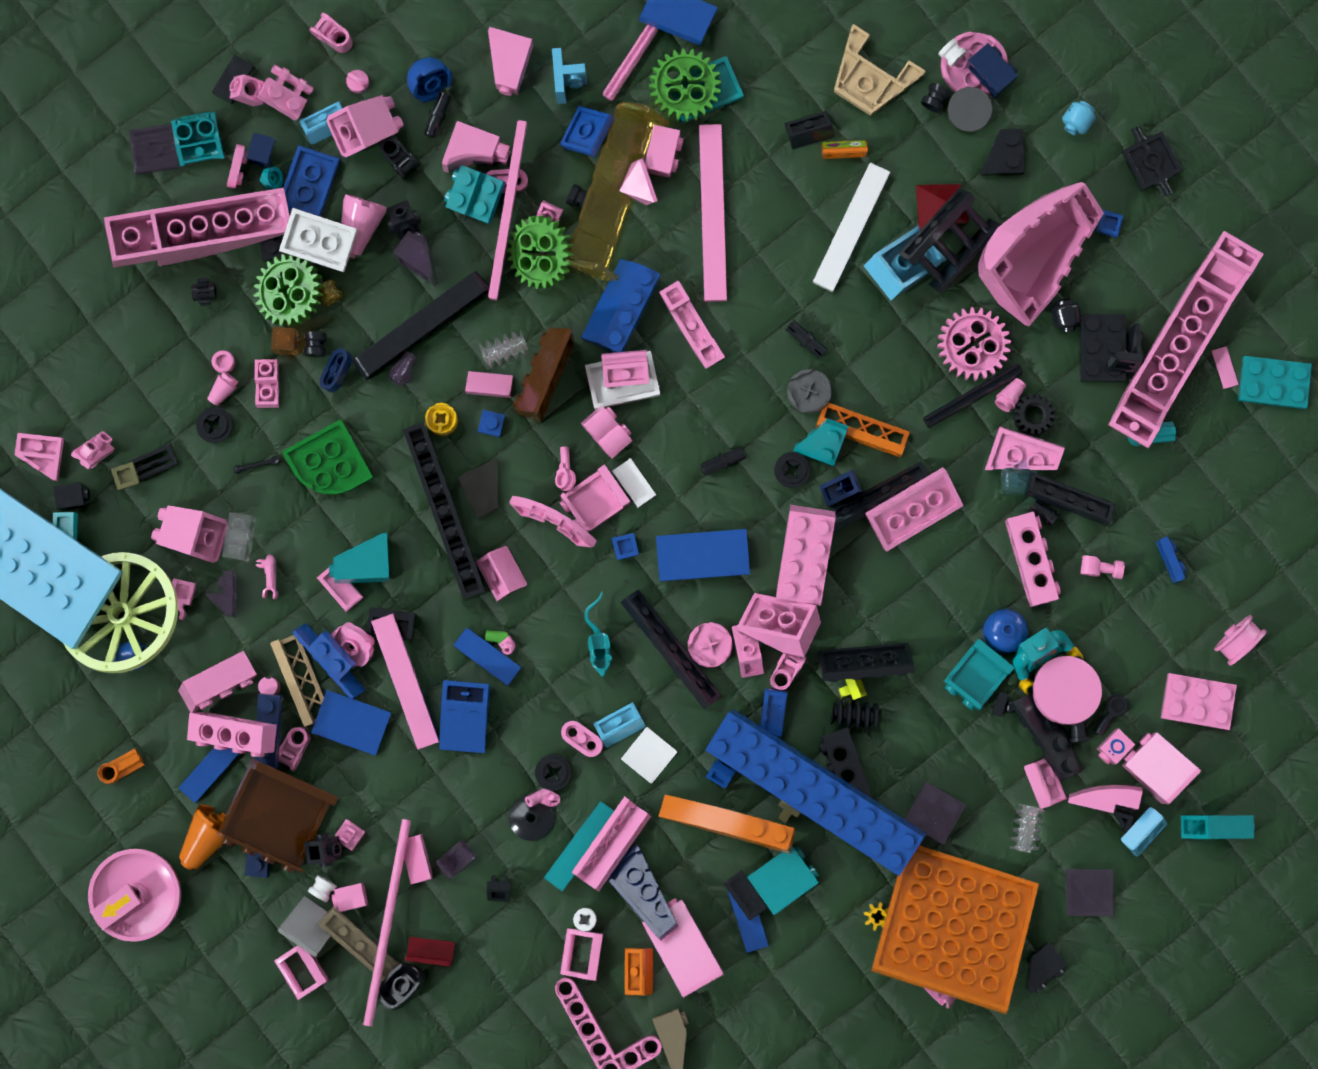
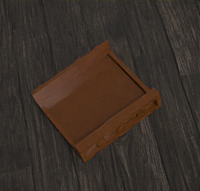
M252 758L217 831V835L223 838L221 842L231 847L238 844L243 847L241 851L254 856L255 853L263 855L262 860L274 865L277 861L283 864L282 869L295 873V870L303 873L304 869L301 868V865L306 856L304 842L314 839L329 805L335 806L338 797Z

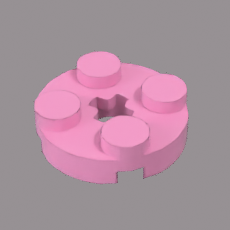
M347 622L339 626L331 634L335 641L356 663L355 666H364L373 656L374 638L353 623ZM349 643H351L355 647L353 650L349 648Z

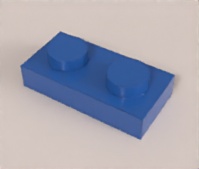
M1167 536L1156 541L1173 584L1185 579L1186 569L1182 561L1178 562L1175 554L1177 553V548L1173 540H1169Z

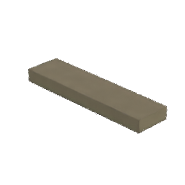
M333 906L318 922V925L373 972L378 944ZM387 952L382 981L395 967L400 965Z

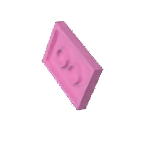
M1168 673L1161 719L1230 730L1237 685Z

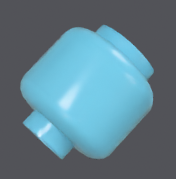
M1084 101L1073 102L1062 117L1063 123L1066 125L1064 129L1072 135H1076V133L1085 134L1096 119L1095 109Z

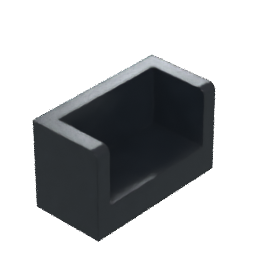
M369 608L366 631L368 635L376 636L371 621L393 613L403 640L414 641L416 613Z

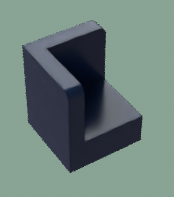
M254 133L246 156L249 163L266 168L272 167L273 159L271 158L275 139Z

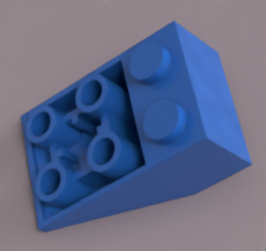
M443 680L439 749L485 753L491 691L490 684Z

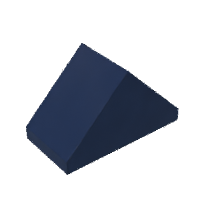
M854 470L819 486L827 507L855 497L862 491Z

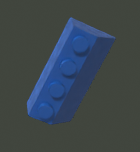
M620 259L581 339L609 353L624 352L660 281V273L641 264Z

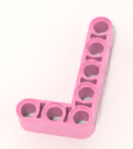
M563 977L557 982L555 986L556 994L598 1069H605V1066L609 1063L615 1064L617 1069H635L660 1053L662 1045L660 1039L655 1035H648L615 1054L576 982L570 977ZM562 982H569L572 985V992L569 994L562 993L560 991V984ZM574 1002H579L583 1005L584 1010L581 1014H574L571 1011V1005ZM587 1022L592 1023L595 1027L594 1033L590 1035L585 1034L582 1030V1025ZM653 1040L657 1043L658 1048L655 1052H648L645 1049L647 1041ZM596 1043H602L606 1046V1052L598 1055L594 1052L593 1046ZM627 1052H634L638 1060L633 1064H629L625 1060V1054Z

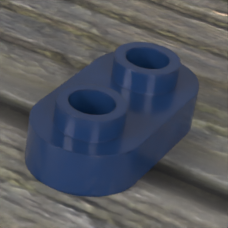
M339 348L331 354L320 377L321 388L333 393L341 387L352 364L351 353Z

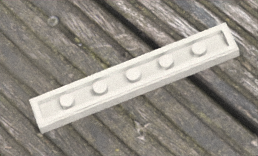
M869 163L813 280L814 284L831 292L834 291L890 174L889 171Z

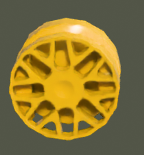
M436 403L427 410L425 421L430 431L435 435L447 436L456 429L458 417L454 409L448 404Z

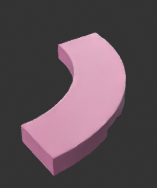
M512 496L509 501L510 505L521 516L543 523L547 520L557 525V530L577 546L594 547L597 542L580 525L546 505L518 496Z

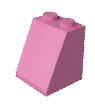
M1157 732L1152 735L1147 733L1139 741L1141 746L1136 751L1133 749L1129 751L1123 758L1125 762L1122 764L1161 804H1170L1201 772L1198 767Z

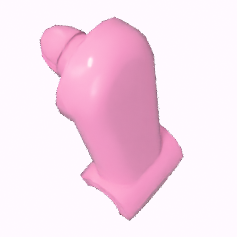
M268 554L266 560H256V562H261V564H256V566L264 568L266 574L267 588L263 590L262 597L266 598L268 592L272 591L273 599L276 600L279 596L276 590V559L273 555Z

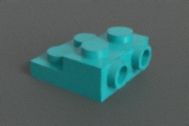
M460 165V168H456L452 175V180L455 181L452 190L449 189L445 194L446 207L491 224L506 182L470 167Z

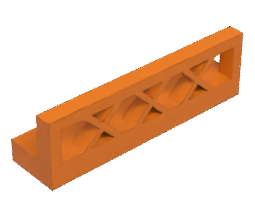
M828 403L821 411L816 428L827 419L824 416L827 408L837 411L840 419L836 422H842V424L846 425L845 420L851 417L858 419L861 427L855 429L849 426L844 438L899 458L902 456L910 433L909 431ZM841 413H843V414H845V415H848V416H846V417L843 418L842 415H841ZM871 425L879 426L882 435L877 437L869 434L866 428ZM894 432L903 435L901 444L889 441L887 435Z

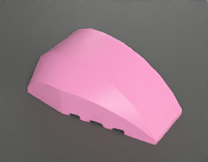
M1080 182L1060 188L1025 206L996 229L983 249L978 263L979 277L997 303L1028 327L1061 288L1059 285L1063 276L1067 277L1072 269L1069 267L1075 256L1079 257L1083 250L1081 248L1083 241L1086 237L1090 238L1104 214L1087 185Z

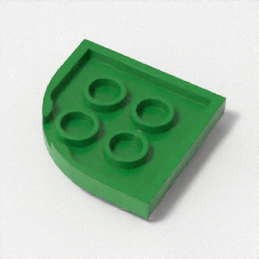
M342 419L282 451L298 480L309 489L321 494H344L374 479Z

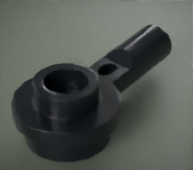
M1113 694L1107 698L1105 703L1107 712L1094 730L1102 736L1114 717L1122 716L1127 712L1128 701L1123 695Z

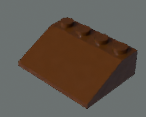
M549 328L547 333L544 332L539 342V345H541L539 354H534L530 364L533 366L531 373H526L522 382L524 387L522 395L518 394L513 404V407H516V414L540 424L542 423L575 343L571 329Z

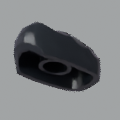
M401 963L381 983L378 994L379 1000L388 1009L394 1011L405 1006L424 987L426 982L424 972L416 965Z

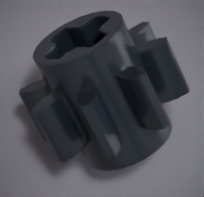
M197 278V284L191 285L193 301H198L200 306L211 305V300L217 299L215 283H210L208 278Z

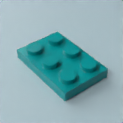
M727 56L710 62L708 65L716 64V69L713 72H720V77L715 80L721 81V86L716 87L721 90V94L714 95L718 98V102H710L713 106L712 111L743 99V92ZM696 69L690 72V75L694 78L700 77L702 74ZM683 82V89H687V82ZM695 91L691 94V97L698 100L703 97V94ZM675 92L670 94L672 101H676L681 97ZM705 108L706 114L712 112L711 110ZM692 115L689 116L688 121L694 119ZM681 116L680 119H681L682 124H683V123L686 122V120H685V117H684V116Z
M1243 356L1238 401L1307 409L1312 364Z

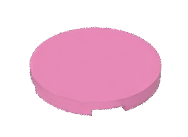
M966 32L955 37L958 46L964 48L967 52L952 67L948 65L946 58L941 59V73L945 83L955 93L962 88L975 87L990 95L989 91L966 67L968 59L987 43L992 47H997L1002 54L1001 58L1008 63L1003 46L994 37L982 33Z
M1072 656L1054 658L1044 664L1035 676L1033 684L1035 704L1039 711L1053 722L1067 725L1081 723L1096 711L1101 701L1102 687L1097 673L1088 663Z

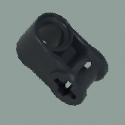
M387 137L381 141L380 151L382 156L403 180L407 178L406 175L411 170L420 166L417 159L395 138ZM395 145L397 148L394 153L388 154L385 152L386 146Z

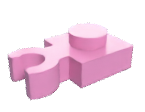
M173 578L172 583L176 590L178 610L180 611L179 619L184 620L186 617L184 606H191L197 584Z

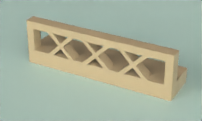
M294 635L283 640L278 639L271 642L270 644L304 727H310L316 721L311 713L314 702L321 705L324 695L306 650ZM296 640L299 647L295 657L287 654L284 647L285 644ZM300 653H301V655H302V657H303V660H302V659H299ZM289 657L294 659L292 664L290 662ZM297 661L306 664L307 671L304 678L295 674L294 667ZM309 674H310V677H311L312 681L307 679V677H308ZM297 678H299V679L302 680L301 685L299 684V681H298ZM305 682L314 684L316 690L313 698L303 694L302 689ZM317 694H318L319 699H320L321 702L315 700L316 697H317ZM306 699L311 701L309 706Z

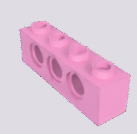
M1030 512L1005 520L1029 607L1058 600V595L1061 594L1058 582L1053 580L1054 566L1051 559L1048 560L1045 551H1048L1046 539L1041 538L1039 530L1042 529L1039 516L1035 517L1034 512ZM1023 532H1030L1033 535L1032 543L1023 541ZM1034 553L1039 556L1040 561L1038 565H1032L1029 562V554ZM1036 575H1042L1045 578L1046 584L1044 587H1039L1035 584Z
M209 712L189 713L187 740L196 741L197 746H210L212 744L214 749L228 750V748H232L234 753H246V751H249L251 756L264 757L265 753L274 752L277 725Z

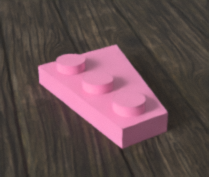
M999 426L985 470H1057L1065 448Z

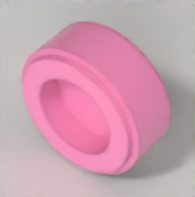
M218 351L212 357V366L219 373H229L235 367V358L228 351Z

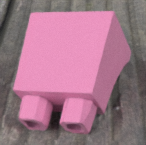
M383 95L358 102L346 106L327 117V124L342 156L348 157L399 132L398 130L404 124L401 117L396 116L392 118L389 110L394 108V101L391 96L383 97Z
M457 121L442 161L443 171L449 173L456 168H460V165L484 164L493 166L494 162L506 165L510 155V146L500 143L499 136Z
M169 505L167 508L159 509L158 520L163 521L161 529L155 528L151 539L156 541V544L212 563L219 559L228 530V523L225 519L203 511Z

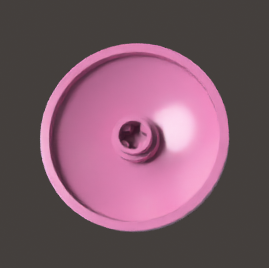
M145 849L123 850L105 859L94 872L89 884L88 903L90 911L127 884L131 886L142 903L103 931L112 937L124 941H142L163 932L174 920L181 902V885L171 864L157 853Z

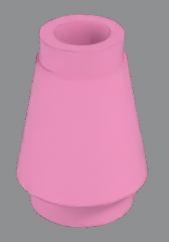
M223 372L222 375H218L207 399L214 405L219 406L237 388L238 381L228 373Z
M1015 378L996 395L995 404L1005 412L1015 409L1026 387L1025 383Z

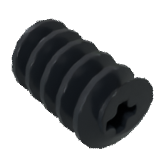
M838 697L836 702H833L830 725L837 719L839 726H842L843 722L847 721V726L850 728L853 722H855L857 729H860L861 725L865 724L866 731L870 729L871 725L874 726V731H876L879 715L878 704L874 703L870 709L869 702L866 701L861 707L860 701L856 700L852 706L851 699L848 698L845 704H843L842 698Z

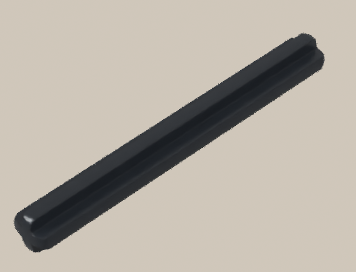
M1016 363L923 418L925 425L931 428L1023 374V369Z

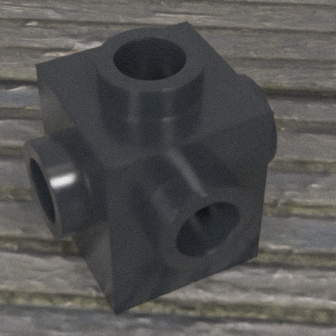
M408 200L387 208L391 218L387 223L391 233L396 232L399 240L420 233L417 224L421 220L417 210H411Z
M321 833L316 835V839L304 842L307 865L320 864V867L334 865L333 861L342 859L339 836Z

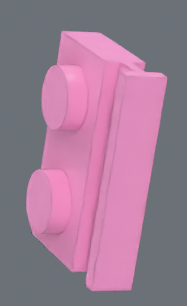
M646 350L601 354L604 388L649 384Z

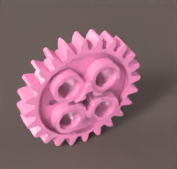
M971 307L969 314H967L962 309L961 316L957 313L953 314L954 321L951 319L946 320L949 327H941L940 330L945 334L938 336V339L943 341V343H939L937 348L944 351L939 353V357H946L943 365L950 363L949 372L954 369L958 370L956 377L964 373L965 380L970 375H973L974 381H977L979 374H981L982 378L986 379L987 372L992 376L995 374L994 367L999 370L1002 368L999 361H1007L1003 354L1010 352V349L1005 346L1009 345L1011 340L1004 339V337L1009 334V331L1002 332L1001 329H1003L1005 323L998 325L999 316L994 319L990 318L991 311L983 315V308H980L979 312L975 313L974 308ZM979 324L982 326L983 332L976 334L972 331L971 326ZM991 334L990 337L980 341L977 348L973 346L962 355H957V352L969 346L971 340L976 342L983 335ZM953 337H962L964 344L961 346L955 345ZM987 342L992 343L995 346V351L987 352L984 349V344ZM968 354L974 355L976 363L973 365L968 364L965 356Z

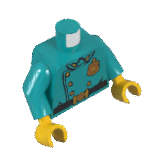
M1044 628L1019 645L1016 656L1013 659V666L1015 667L1018 679L1021 680L1019 688L1027 695H1029L1027 692L1028 688L1031 687L1033 689L1034 684L1028 678L1029 675L1048 661L1058 657L1064 651L1066 656H1080L1083 660L1082 653L1077 647H1074L1064 631L1053 630L1050 632L1047 628Z

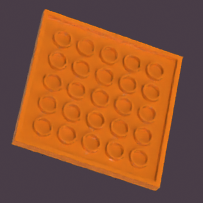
M919 846L900 876L897 875L871 971L1006 1014L1039 883Z

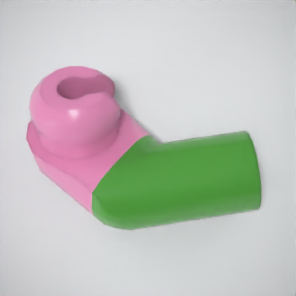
M486 630L485 641L497 642L504 654H512L515 650V642L507 632Z

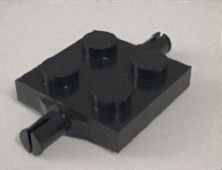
M1139 125L1136 128H1132L1131 131L1136 142L1122 150L1121 153L1140 190L1143 191L1152 186L1159 185L1165 197L1171 195L1173 191L1168 180L1183 170L1163 131L1153 136L1145 137Z

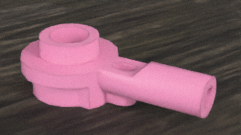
M564 446L560 447L561 463L557 471L555 483L560 490L570 491L576 483V476L570 470L569 447Z

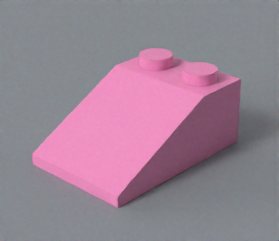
M754 593L737 629L783 653L805 657L821 624L816 605L776 599V597Z

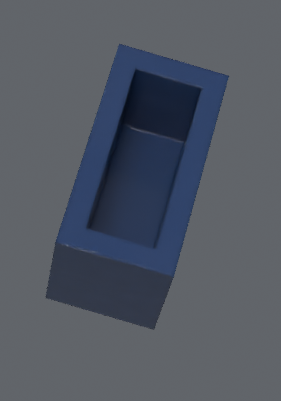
M987 43L968 59L966 67L996 99L1016 81L1018 75L1016 74L1017 70L1009 62L1006 63L1001 58L1002 54L999 49Z

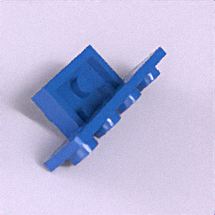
M305 623L292 632L298 642L308 650L314 660L324 668L327 674L341 687L350 699L356 698L365 691V688L350 672L356 663L327 631H324L318 637L310 626Z

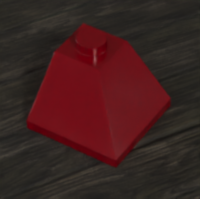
M960 184L915 186L919 230L927 224L961 187ZM963 212L955 220V223L960 228H963L969 223L968 216Z

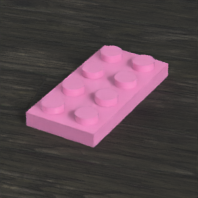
M942 467L865 514L883 549L887 552L963 507V504L947 471Z

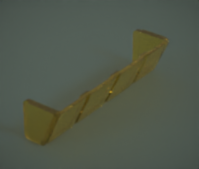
M623 101V103H619L616 106L613 115L615 119L607 133L606 144L602 147L593 174V183L589 186L578 219V227L575 228L570 242L573 246L568 248L569 252L574 253L573 256L568 257V260L573 263L569 266L600 280L617 281L618 276L608 270L632 199V197L619 191L633 162L642 158L645 160L654 125L669 127L670 124L662 115L644 104Z

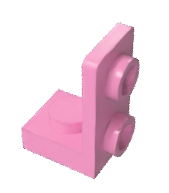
M738 625L733 626L732 631L741 677L745 678L764 674L758 640L737 629Z

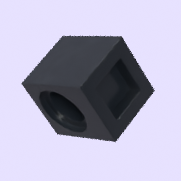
M83 483L54 486L56 509L66 511L88 507V501L91 500L90 491Z

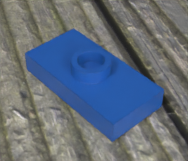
M765 688L760 727L774 736L782 737L788 691Z

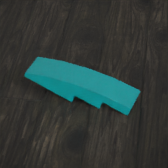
M599 802L545 875V880L560 891L565 889L574 876L572 871L614 811L603 802Z

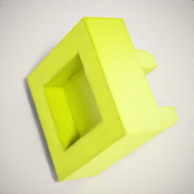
M845 679L847 686L838 689L841 697L851 694L853 700L867 695L861 679Z

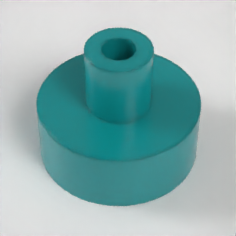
M277 167L265 168L261 174L260 183L268 190L281 188L283 185V174Z

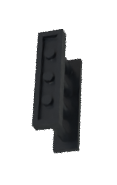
M961 187L899 253L904 260L913 266L918 262L934 278L929 285L939 293H942L951 285L952 281L988 243L996 229L1000 226L999 223L990 218L985 221L970 206L975 200L973 195ZM963 212L980 228L971 238L955 223V220ZM947 229L964 244L956 255L940 240V237ZM932 246L949 261L941 271L924 256Z

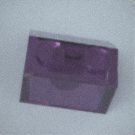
M408 231L393 254L400 264L435 286L437 280L432 253L428 246L429 243L420 233L415 232L413 234Z

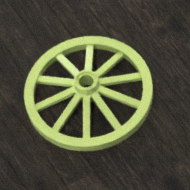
M119 552L101 557L112 565L122 564L123 574L121 576L120 602L113 591H111L108 596L111 605L103 604L100 609L106 612L107 615L96 616L91 625L109 623L81 647L71 649L65 645L70 654L82 664L93 670L105 673L131 671L154 659L169 642L178 618L176 590L164 570L146 557L133 553ZM130 564H134L149 570L150 573L128 601ZM157 577L166 597L134 608ZM167 605L163 627L136 618L137 615ZM125 611L124 617L118 620L119 614ZM133 625L159 634L154 642L143 652L133 632ZM114 629L105 662L93 659L85 654ZM124 629L135 657L114 662Z

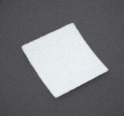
M646 727L621 760L652 784L677 751Z

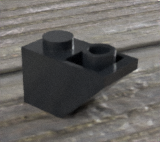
M1045 942L1029 955L1025 989L1029 993L1035 992L1037 994L1047 986L1045 983L1051 977L1056 979L1065 972L1063 968L1067 964L1049 942Z

